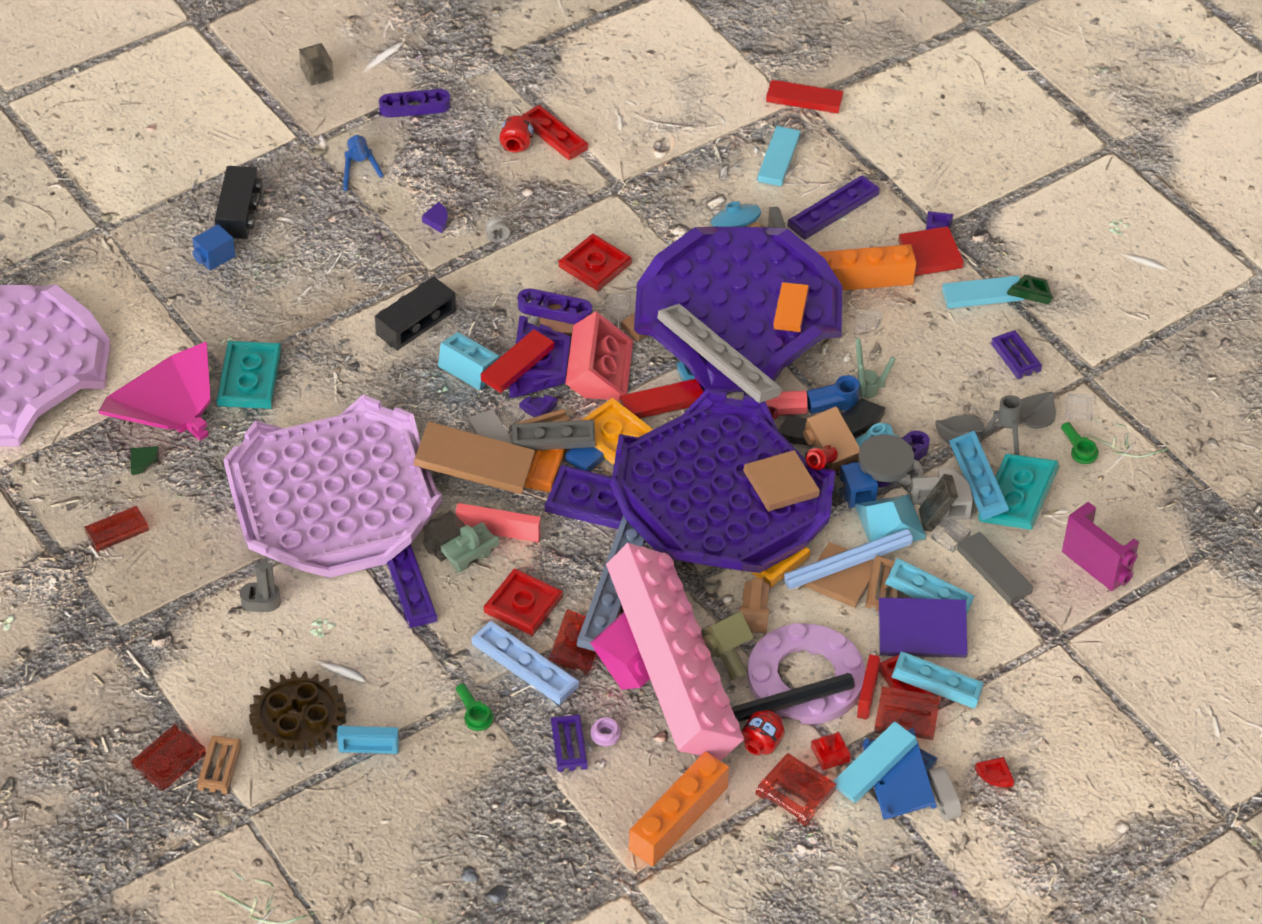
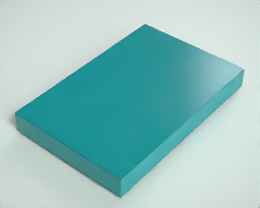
M228 341L217 395V406L272 409L282 351L281 343Z
M1006 453L995 478L1009 511L986 520H982L979 513V521L1032 530L1058 472V461Z

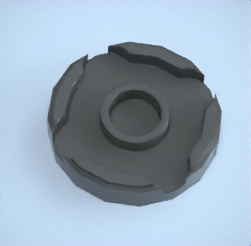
M886 434L872 436L865 440L859 449L858 464L865 474L872 475L874 480L881 482L899 481L913 469L914 452L904 439Z

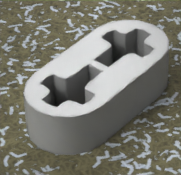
M939 767L928 770L929 782L943 820L960 817V801L946 769Z

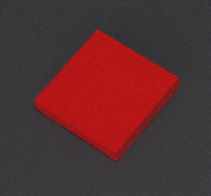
M948 226L899 234L898 241L900 245L911 244L916 260L914 276L963 268L964 261Z
M593 233L559 260V268L596 291L602 289L632 264L631 256Z
M514 568L484 605V613L533 636L561 601L563 591Z

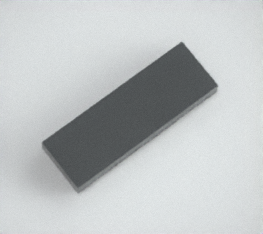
M594 420L512 424V444L533 450L595 447Z
M981 532L957 544V551L1009 605L1032 593L1033 585Z

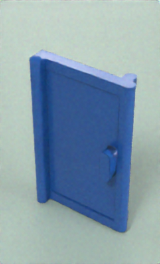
M914 728L907 730L916 737ZM869 738L865 739L864 743L862 744L864 751L875 740L870 741ZM917 743L874 785L884 820L927 807H931V809L937 807L919 744Z

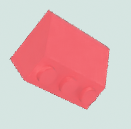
M597 311L573 326L565 384L584 398L602 400L613 398L619 401L620 396L627 394L633 339Z

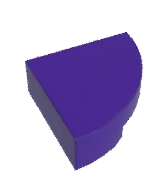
M438 202L422 215V222L440 233L444 232L447 227L448 214L446 208Z
M928 211L926 230L946 226L950 228L953 214Z
M544 395V398L531 399V397H528L519 403V410L532 417H538L550 413L557 406V398Z

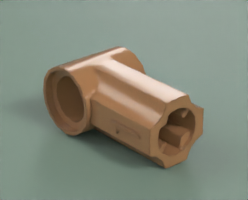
M752 578L750 581L745 582L742 599L743 605H740V611L752 633L767 634L769 584L760 578Z

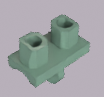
M483 522L474 527L465 525L460 529L461 535L441 546V552L450 560V564L458 572H462L468 568L469 562L474 559H484L489 556L491 549L499 545V538L491 534Z

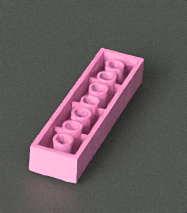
M627 543L606 565L678 751L699 756L706 751L718 760H722L744 738L739 728V722L735 718L730 706L729 697L726 695L720 681V675L716 671L711 659L710 650L703 640L701 628L696 622L692 606L684 592L683 584L675 570L674 561L666 553Z

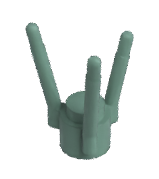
M856 338L857 378L860 384L859 395L864 398H873L878 394L879 388L885 387V381L893 367L895 357L890 358L881 377H878L875 371L864 370L861 339Z

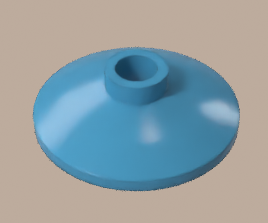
M733 201L726 204L725 209L712 217L711 224L712 226L744 227L755 222L761 216V208L754 204H741L739 201Z

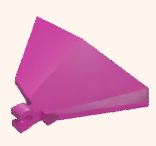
M207 341L171 355L107 396L99 409V414L167 430L176 429L180 434L188 430L199 441L209 436L208 431L204 430L207 427V422L201 417L211 402Z

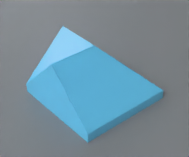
M909 494L855 504L869 542L903 529L910 531L913 537L912 542L926 539V534Z

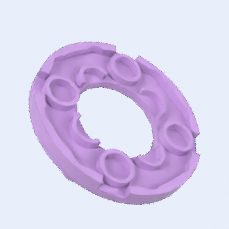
M794 623L771 631L755 645L749 657L747 677L749 688L756 700L791 690L781 681L777 671L781 660L796 651L799 653L801 650H807L811 654H822L826 660L828 659L832 663L835 676L851 673L854 678L855 687L853 689L775 711L774 713L780 716L781 719L788 717L800 720V724L824 723L844 715L859 700L865 675V665L858 649L843 634L821 625Z

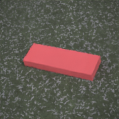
M462 503L457 504L456 529H461L465 525L474 527L483 522L493 535L539 543L541 536V517Z

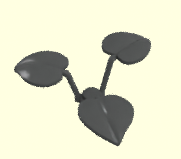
M1051 391L1023 399L1014 395L1004 396L1000 400L999 411H994L993 417L985 429L982 421L972 415H957L945 420H936L935 426L941 438L949 445V440L975 431L981 444V436H986L996 420L999 419L1003 427L1013 429L1014 455H1020L1018 424L1024 422L1026 426L1034 429L1050 426L1056 417L1054 394Z

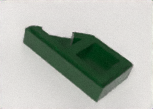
M1030 275L1021 277L1007 291L1008 295L1047 305L1053 299L1047 280Z

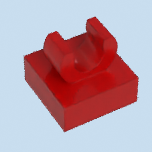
M840 732L811 741V749L822 770L850 762L851 754Z

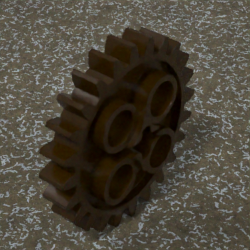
M304 671L301 678H297L295 672L291 673L290 679H286L283 674H280V682L277 683L270 679V688L261 686V695L253 696L254 704L249 706L252 734L257 735L258 743L265 742L266 750L276 746L277 755H280L284 750H288L290 758L295 751H299L301 757H304L305 750H310L315 755L317 746L326 750L327 740L336 742L338 726L346 724L347 711L343 693L338 694L337 685L330 687L328 678L320 682L319 674H315L312 679L308 678L307 671Z

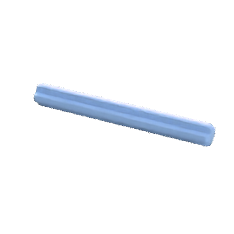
M903 529L784 574V582L788 589H793L874 559L876 555L882 556L911 545L913 540L912 534H910L908 529Z

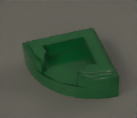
M159 447L131 448V474H141L145 472L147 467L156 463L159 458Z

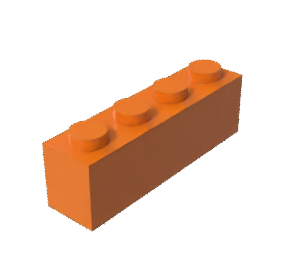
M911 244L817 252L825 258L842 285V291L913 285L916 260Z
M705 751L633 825L629 831V851L651 866H654L728 788L729 766Z

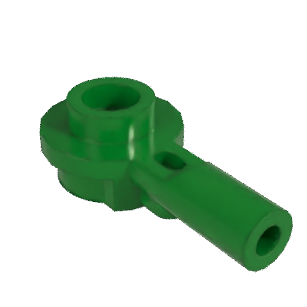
M1066 422L1061 426L1062 431L1073 445L1071 456L1076 462L1091 464L1098 459L1099 450L1092 440H1089L1087 437H1081L1070 422Z
M465 683L459 684L456 687V691L466 707L464 715L465 725L473 731L486 730L494 721L492 710L481 701H476Z

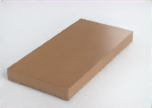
M428 421L415 456L414 466L522 495L535 450Z

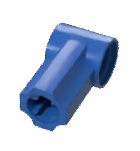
M843 375L836 380L835 384L806 391L809 413L815 414L833 407L843 411L852 408L859 401L860 384L858 379L854 376Z

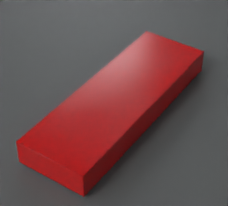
M771 79L766 102L839 114L844 91Z
M538 105L520 115L530 120L534 127V133L569 161L588 150V143L542 106Z
M533 329L481 373V381L502 393L554 349V341Z
M691 379L621 395L619 402L640 419L689 408L701 396L703 391L697 380Z

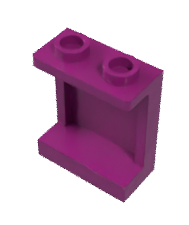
M1086 502L1068 517L1062 553L1110 591H1114L1120 585L1124 586L1132 579L1134 572H1132L1134 562L1138 557L1137 549L1139 542L1136 539H1132L1126 545H1121L1093 523L1096 507L1090 502Z

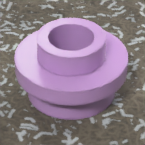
M600 718L591 728V738L600 746L614 745L620 739V727L611 718Z

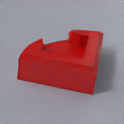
M1004 757L975 764L976 773L985 782L997 787H1013L1014 779Z

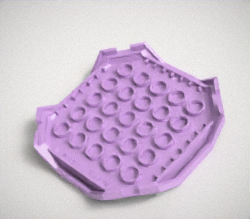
M57 284L44 286L0 285V446H20L39 416L81 388H106L107 363L109 362L111 351L110 339L92 313Z
M362 395L338 416L288 428L255 420L245 432L244 441L239 447L234 446L223 459L234 506L248 549L298 570L329 578L386 564L413 542L442 502V494L436 489L430 470L414 466L415 456L420 445L414 414L397 407L394 410H390L381 406V401L366 395Z

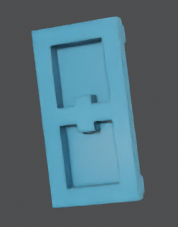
M457 332L441 342L438 367L480 391L485 386V383L481 381V373L497 361L500 356Z

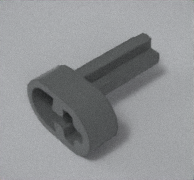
M262 559L261 563L255 564L257 582L247 583L240 590L241 606L251 612H271L276 610L281 604L280 590L274 583L272 563H268L267 559Z

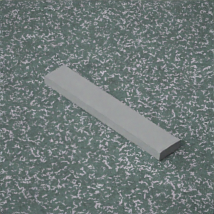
M677 304L658 311L657 319L758 403L780 396L782 388L682 305Z

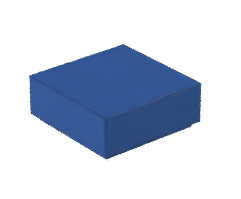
M596 447L572 448L566 453L567 462L580 470L588 472L605 459L604 453Z

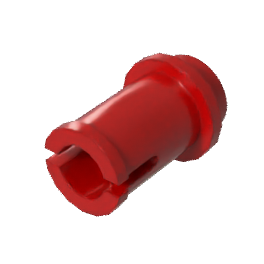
M826 445L823 448H812L807 453L806 463L810 468L820 470L826 464L836 461L838 452L835 447L831 448V445Z

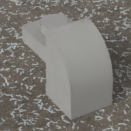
M938 469L937 477L912 478L910 498L913 505L939 504L942 521L970 519L973 503L969 483L962 475L949 469Z

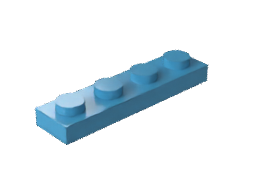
M975 431L949 440L961 472L969 483L972 497L982 520L1009 511Z

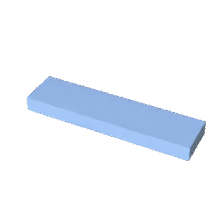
M493 621L488 622L471 638L472 645L559 705L579 688V681Z

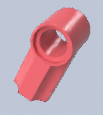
M805 390L781 392L780 396L765 401L773 420L778 415L807 414V393Z

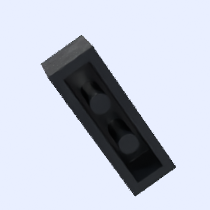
M226 167L215 215V225L221 226L234 239H248L250 229H254L255 214L253 212L258 211L259 197L257 194L262 193L263 180L258 178L257 167Z
M433 276L375 315L376 335L398 351L456 311L455 292Z

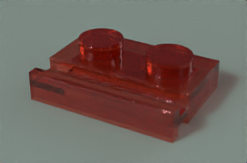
M567 609L562 618L548 660L573 670L577 668L584 671L583 674L588 675L596 651L577 646V639L586 616Z
M882 686L874 730L884 732L895 721L906 730L914 728L917 738L933 740L941 696Z
M174 724L131 760V764L134 770L140 771L143 777L161 791H164L205 756L206 749L205 746L185 731H180L178 726Z

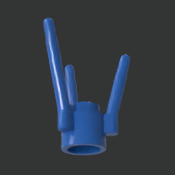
M360 135L351 137L347 141L348 151L344 153V191L348 190L352 159L361 162L368 158L380 178L384 176L373 156L372 150L368 148L366 139Z

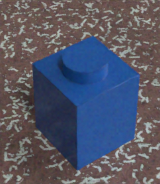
M218 224L192 238L194 247L192 253L195 260L199 264H203L210 271L236 257L233 237Z
M858 462L841 465L839 484L849 508L855 507L857 503L876 500L878 484L876 480L872 479V475L865 474Z

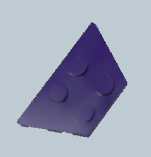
M519 316L516 344L535 329L554 341V349L510 385L509 398L520 397L566 383L570 336L561 332H555L543 324L537 327L528 323L527 317Z

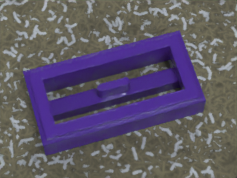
M1016 330L992 338L991 345L1017 379L1023 378V374H1026V376L1032 375V371L1036 373L1041 372L1042 364ZM1008 339H1011V341L1015 344L1016 347H1014ZM1020 354L1024 356V358L1028 361L1029 365H1027V363L1024 361Z
M580 715L551 717L557 772H563V768L568 767L569 771L575 770V767L581 766V770L587 769V757ZM569 723H575L580 758H574ZM558 724H563L568 759L562 758Z

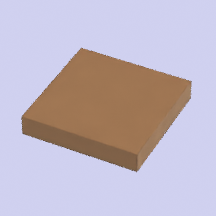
M795 450L744 465V473L768 511L819 496V488Z
M829 542L817 561L847 551L848 549ZM868 560L804 584V587L856 608L868 589L873 560Z

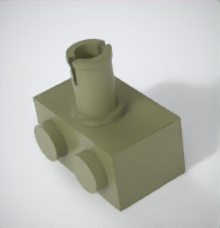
M741 611L701 629L703 640L710 650L711 658L715 656L721 658L731 681L748 673L736 649L739 645L754 638Z

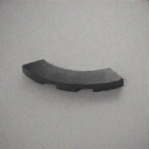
M860 398L852 408L841 413V416L854 436L861 432H867L869 428L877 424L884 416L886 407ZM788 414L778 431L790 443L808 445L803 435L807 418Z

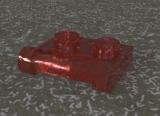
M787 753L759 783L755 794L762 799L767 798L797 817V822L807 826L813 819L814 814L836 791L837 784ZM778 784L807 804L802 807L773 787Z

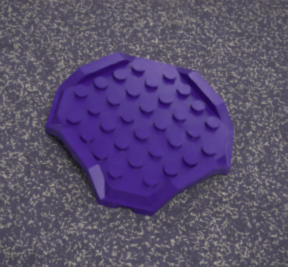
M694 227L658 253L637 282L634 331L640 335L652 336L689 368L703 391L708 389L725 393L744 392V396H750L657 319L659 310L677 304L682 305L774 382L786 366L822 339L842 337V285L825 258L788 228ZM782 282L809 285L801 332L774 329L773 323Z
M706 389L683 415L640 437L619 434L610 486L625 519L655 551L666 553L672 559L761 573L803 550L829 523L835 470L823 468L814 470L810 468L806 463V459L778 431L765 401L758 403L749 396H744L743 400L727 398V393ZM795 450L819 488V496L768 511L744 473V465Z

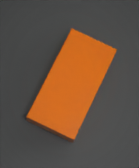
M782 282L773 323L775 330L801 332L809 285Z
M566 449L536 450L525 487L550 492L563 463Z

